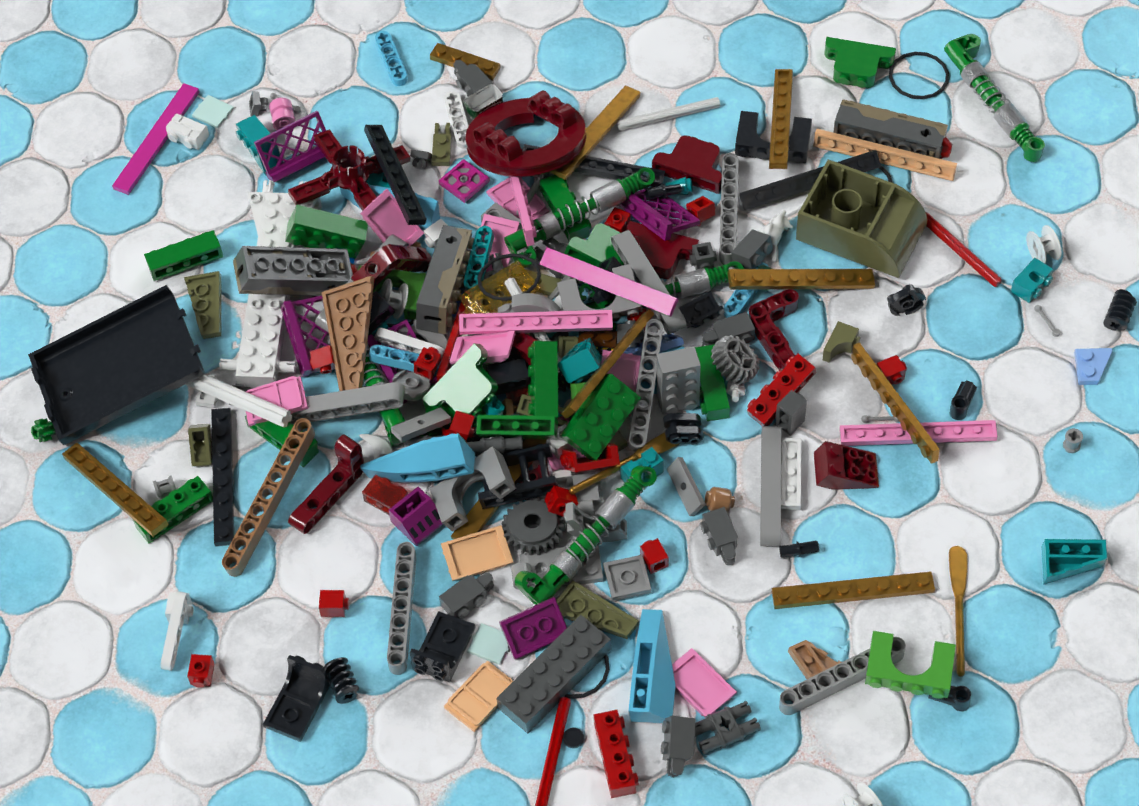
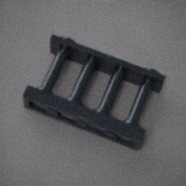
M549 443L538 444L534 447L502 454L507 467L520 464L523 482L515 484V490L499 499L489 490L486 480L483 479L484 492H479L478 498L482 509L545 496L554 485L558 486L555 476L550 477L546 458L553 457ZM539 460L542 478L530 481L527 462Z

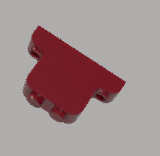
M684 135L679 138L672 153L659 152L655 154L652 160V168L665 170L666 177L675 180L683 177L691 178L692 186L719 194L722 187V174L716 170L719 164L720 149L714 143Z
M629 221L627 225V230L632 233L660 279H670L674 275L679 260H690L689 255H692V245L699 244L698 239L672 233L671 239L664 241L643 224Z

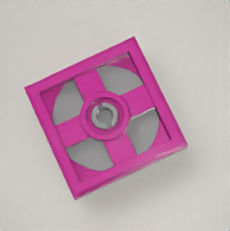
M463 159L438 181L439 185L466 203L490 182V178Z

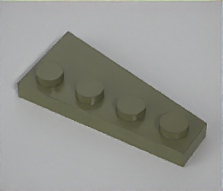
M216 271L184 277L202 338L208 339L221 336V273Z
M574 580L571 581L556 600L563 618L575 621L582 615L599 630L628 639L639 625L637 619Z

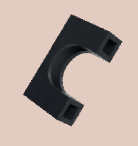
M741 111L735 143V154L741 157L769 159L770 142L764 141L757 134L759 115L757 112ZM794 117L792 133L789 136L788 162L806 164L812 126L811 118Z

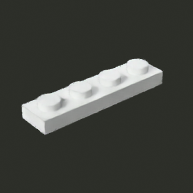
M782 438L781 509H801V438Z

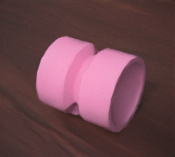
M276 98L270 103L269 108L275 130L295 122L292 103L289 99Z

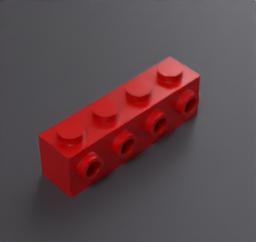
M799 353L795 357L791 356L785 364L786 367L782 371H777L773 376V381L761 389L760 396L749 402L747 406L748 415L761 426H769L774 421L777 404L791 390L799 393L817 373L816 368Z
M618 709L593 714L594 727L611 798L636 794V786L639 785L637 773H633L631 768L634 766L632 754H628L627 751L630 744L628 735L623 734L622 729H625L623 716L619 717Z

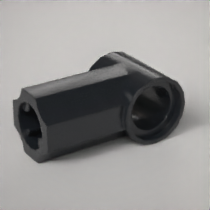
M961 381L951 401L949 414L953 419L962 420L966 417L967 410L977 390L973 382Z
M951 686L948 698L938 699L929 695V699L951 705L955 710L962 712L970 707L971 691L965 686ZM957 697H964L966 700L960 701Z

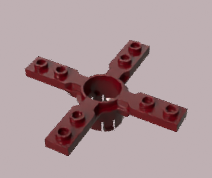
M330 129L314 135L315 143L328 162L332 164L330 171L325 172L321 177L288 189L289 196L295 205H301L329 194L331 189L340 187L351 190L355 201L363 211L377 198L366 182L370 174H380L383 172L376 156L365 157L363 151L354 145H350L349 152L348 146L342 147ZM403 145L393 148L401 165L411 161V157Z

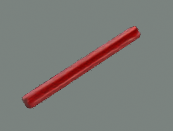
M926 212V226L991 285L997 287L1001 284L1002 278Z
M561 697L559 700L535 806L548 805L571 704L569 698Z

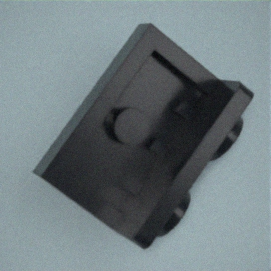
M711 291L679 307L685 318L687 328L692 326L697 328L703 325V320L710 318V320L720 316L719 312L724 309L722 305L719 306Z

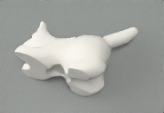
M785 209L778 215H775L769 221V224L759 230V232L771 236L773 245L771 258L773 262L777 261V245L780 242L783 230L789 231V228H793L787 216H785Z

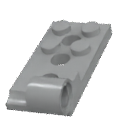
M598 545L595 547V552L588 555L589 560L583 561L586 563V566L580 568L578 573L568 583H564L562 587L568 586L572 580L580 585L603 582ZM565 547L547 549L546 553L540 550L539 555L536 554V551H533L532 555H529L528 552L519 554L520 563H516L511 567L513 587L518 589L515 585V577L520 571L533 572L542 579L550 570L549 566L562 551L567 549ZM539 566L547 568L543 573L536 571ZM528 582V584H527V585H529V586H532L533 588L536 586V585L531 584V583H529V582Z

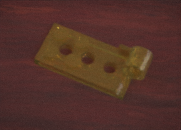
M517 260L482 281V286L486 292L497 296L495 294L496 290H501L504 296L499 297H510L511 294L505 286V281L508 278L515 279L522 293L527 291L535 281ZM478 284L465 291L458 298L466 308L465 314L498 313V307L512 303V300L500 301L489 298L482 293ZM537 285V287L534 288L530 293L535 294L539 292V285ZM487 299L490 304L483 305L480 300Z

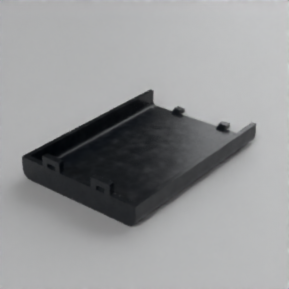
M167 285L28 354L32 364L31 371L45 401L44 407L47 416L53 423L58 440L63 445L205 375L198 353L201 352L198 344L194 346L183 316H187L185 310L179 308L173 292Z

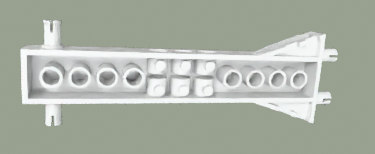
M267 180L263 181L262 192H248L258 234L257 246L299 248L300 245L285 242L287 224L296 207L295 203L288 193H273L275 183L272 180H269L268 185ZM320 197L301 204V206L318 210L322 208ZM248 295L239 357L237 359L221 358L219 363L221 371H236L237 384H243L245 387L253 389L278 381L279 372L296 373V361H281L286 328L281 306L284 301L290 300L291 295Z

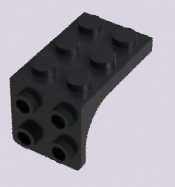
M438 611L419 651L416 649L410 650L414 671L421 675L433 676L434 679L441 682H451L474 633L475 624Z
M289 655L287 658L288 673L285 683L263 726L266 729L301 742L330 684L326 670L321 664H312L301 656L296 655L294 657Z

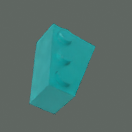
M253 115L236 123L238 130L236 135L240 141H243L244 146L249 150L266 176L265 167L254 142L271 133ZM265 142L261 144L262 151L268 153L271 143ZM275 145L272 155L279 157L280 152L278 146ZM270 157L269 167L276 166L278 159Z
M588 338L576 344L558 362V367L568 384L573 381L578 383L586 378L585 375L600 368L602 356L592 339Z
M1045 539L1041 546L1043 585L1103 567L1107 560L1106 540Z

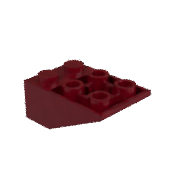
M825 441L814 451L816 486L832 490L879 487L876 453Z

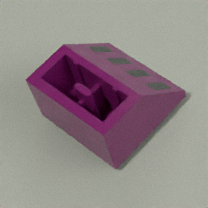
M419 486L388 510L390 521L415 546H418L444 525L441 522L436 505Z

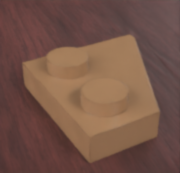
M807 640L797 643L788 649V653L806 679L841 663L840 660L836 662L828 657L827 652L816 648L814 644Z

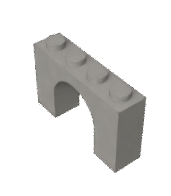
M631 264L612 268L614 274L635 281ZM575 278L557 283L564 311L612 310V321H617L626 315L628 317L636 316L642 311L640 304L617 295L608 307L592 309L582 302Z
M493 446L475 458L473 474L444 479L430 489L441 522L452 532L468 522L462 501L466 490L475 481L485 479L489 490L499 499L516 489L503 455Z

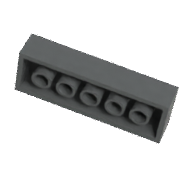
M580 615L496 698L498 709L528 734L559 703L560 698L565 697L612 650L611 639Z

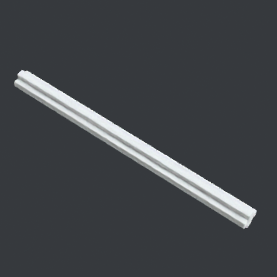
M206 374L185 384L282 427H287L288 422L292 419L291 411Z

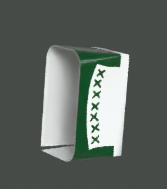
M493 84L482 88L463 100L466 113L474 120L483 111L503 103L502 92Z

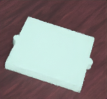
M208 95L202 103L198 104V108L193 112L192 117L218 129L222 122L227 120V116L234 107Z
M481 623L476 634L472 636L473 640L467 650V653L500 665L505 653L509 652V646L501 630Z

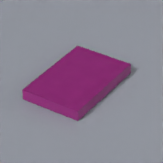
M554 597L499 621L515 660L551 644L567 629Z

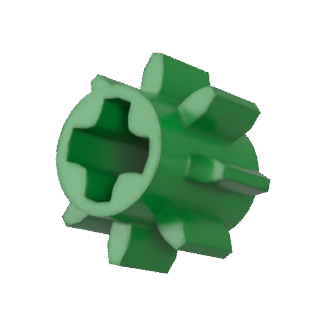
M47 418L35 420V425L31 427L33 438L39 439V442L52 440L51 435L55 434L53 423L48 421Z

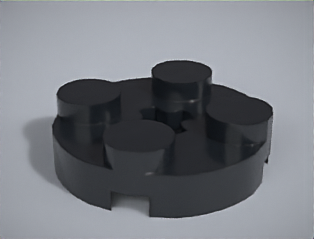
M912 284L904 286L902 290L887 297L890 312L895 316H900L899 313L903 312L906 315L912 314L922 308L924 305L923 301H926L923 290L914 287Z

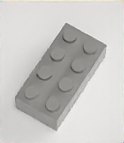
M695 346L657 354V399L662 415L682 410H693L699 407L700 362Z

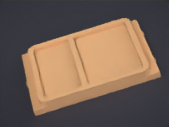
M502 525L441 543L452 581L462 580L467 575L475 576L513 563Z
M486 661L448 699L444 709L475 732L498 708L496 698L513 680L489 661Z

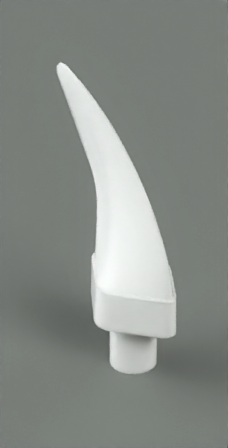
M729 379L726 392L731 396L732 402H738L739 397L745 395L744 383L739 385L736 382L733 384Z
M371 434L359 435L372 446L375 459L393 452L391 446L384 439Z

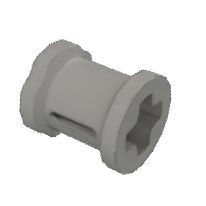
M1075 428L1069 429L1066 432L1063 442V448L1066 452L1075 453L1079 451L1083 440L1082 432Z
M172 475L168 479L159 482L153 481L158 498L163 494L176 490Z

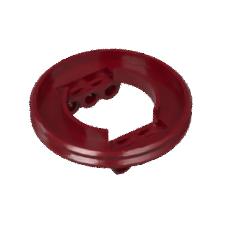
M542 90L529 98L506 101L483 111L468 126L465 140L469 157L479 167L498 175L527 177L551 172L573 160L585 145L586 127L582 115L568 103L561 102L557 97L551 98L546 91ZM534 114L558 127V134L553 141L541 148L529 151H522L518 140L514 136L507 137L504 130L515 125L534 123Z

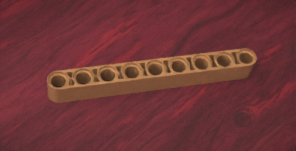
M301 418L295 422L222 559L223 567L232 577H237L244 571L315 437V430L308 419ZM282 478L279 482H275L276 479ZM268 495H273L271 498L266 499ZM264 511L262 515L257 516L259 512ZM255 528L253 532L248 533L250 529ZM246 545L244 549L239 550L241 546ZM237 562L234 567L230 568L232 563Z

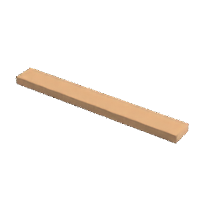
M817 129L815 132L813 147L850 156H857L876 150L879 161L882 164L950 181L954 180L957 163L821 129Z

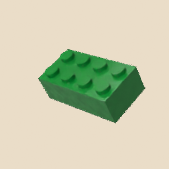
M296 205L287 224L285 242L309 248L347 249L349 258L356 259L366 241L368 224L366 221Z
M606 374L586 398L560 434V437L587 459L597 460L641 397L613 374Z

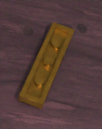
M440 43L436 44L430 54V60L454 67L453 63L459 59L467 66L469 64H476L490 80L495 78L500 69V63Z

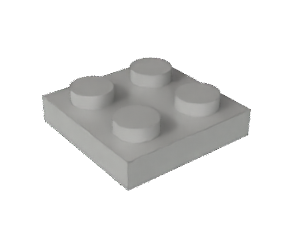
M642 555L603 563L612 601L651 593V586Z

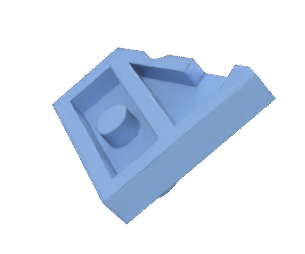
M1112 348L1075 349L1074 355L1079 385H1098L1107 362L1111 357Z

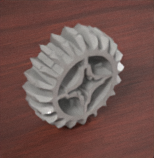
M730 335L722 337L713 346L711 358L714 361L712 364L716 365V370H719L721 376L724 375L726 380L730 379L733 384L736 382L739 385L741 383L745 384L752 380L759 370L758 365L760 362L757 360L758 355L754 354L755 349H751L749 347L750 344H746L744 339L740 340L738 336Z

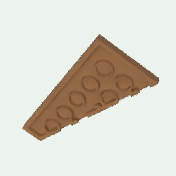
M372 276L322 292L339 391L363 387L374 277Z

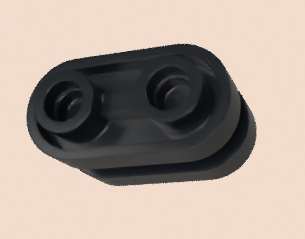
M670 413L663 417L664 427L666 428V441L672 444L689 443L694 445L703 440V430L700 428L702 425L700 415L695 413Z

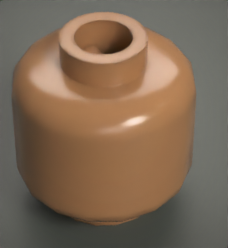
M712 487L710 491L706 492L704 502L709 511L725 507L728 512L730 508L734 507L735 497L732 496L730 489Z

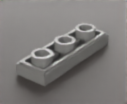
M440 407L392 426L391 433L401 442L409 441L411 438L424 435L431 430L451 423V417Z
M677 457L667 468V471L689 516H695L706 504L683 457Z

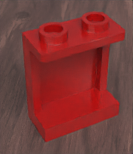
M608 443L597 460H589L586 457L577 459L576 452L563 449V455L560 456L564 469L572 472L620 465L618 446Z

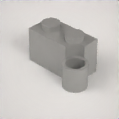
M596 473L573 475V486ZM601 481L576 493L577 507L585 514L595 516V512L604 503L603 496L599 497V491H602Z

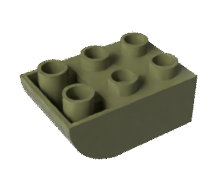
M828 159L798 212L796 240L899 278L927 225V215L921 203L899 185Z

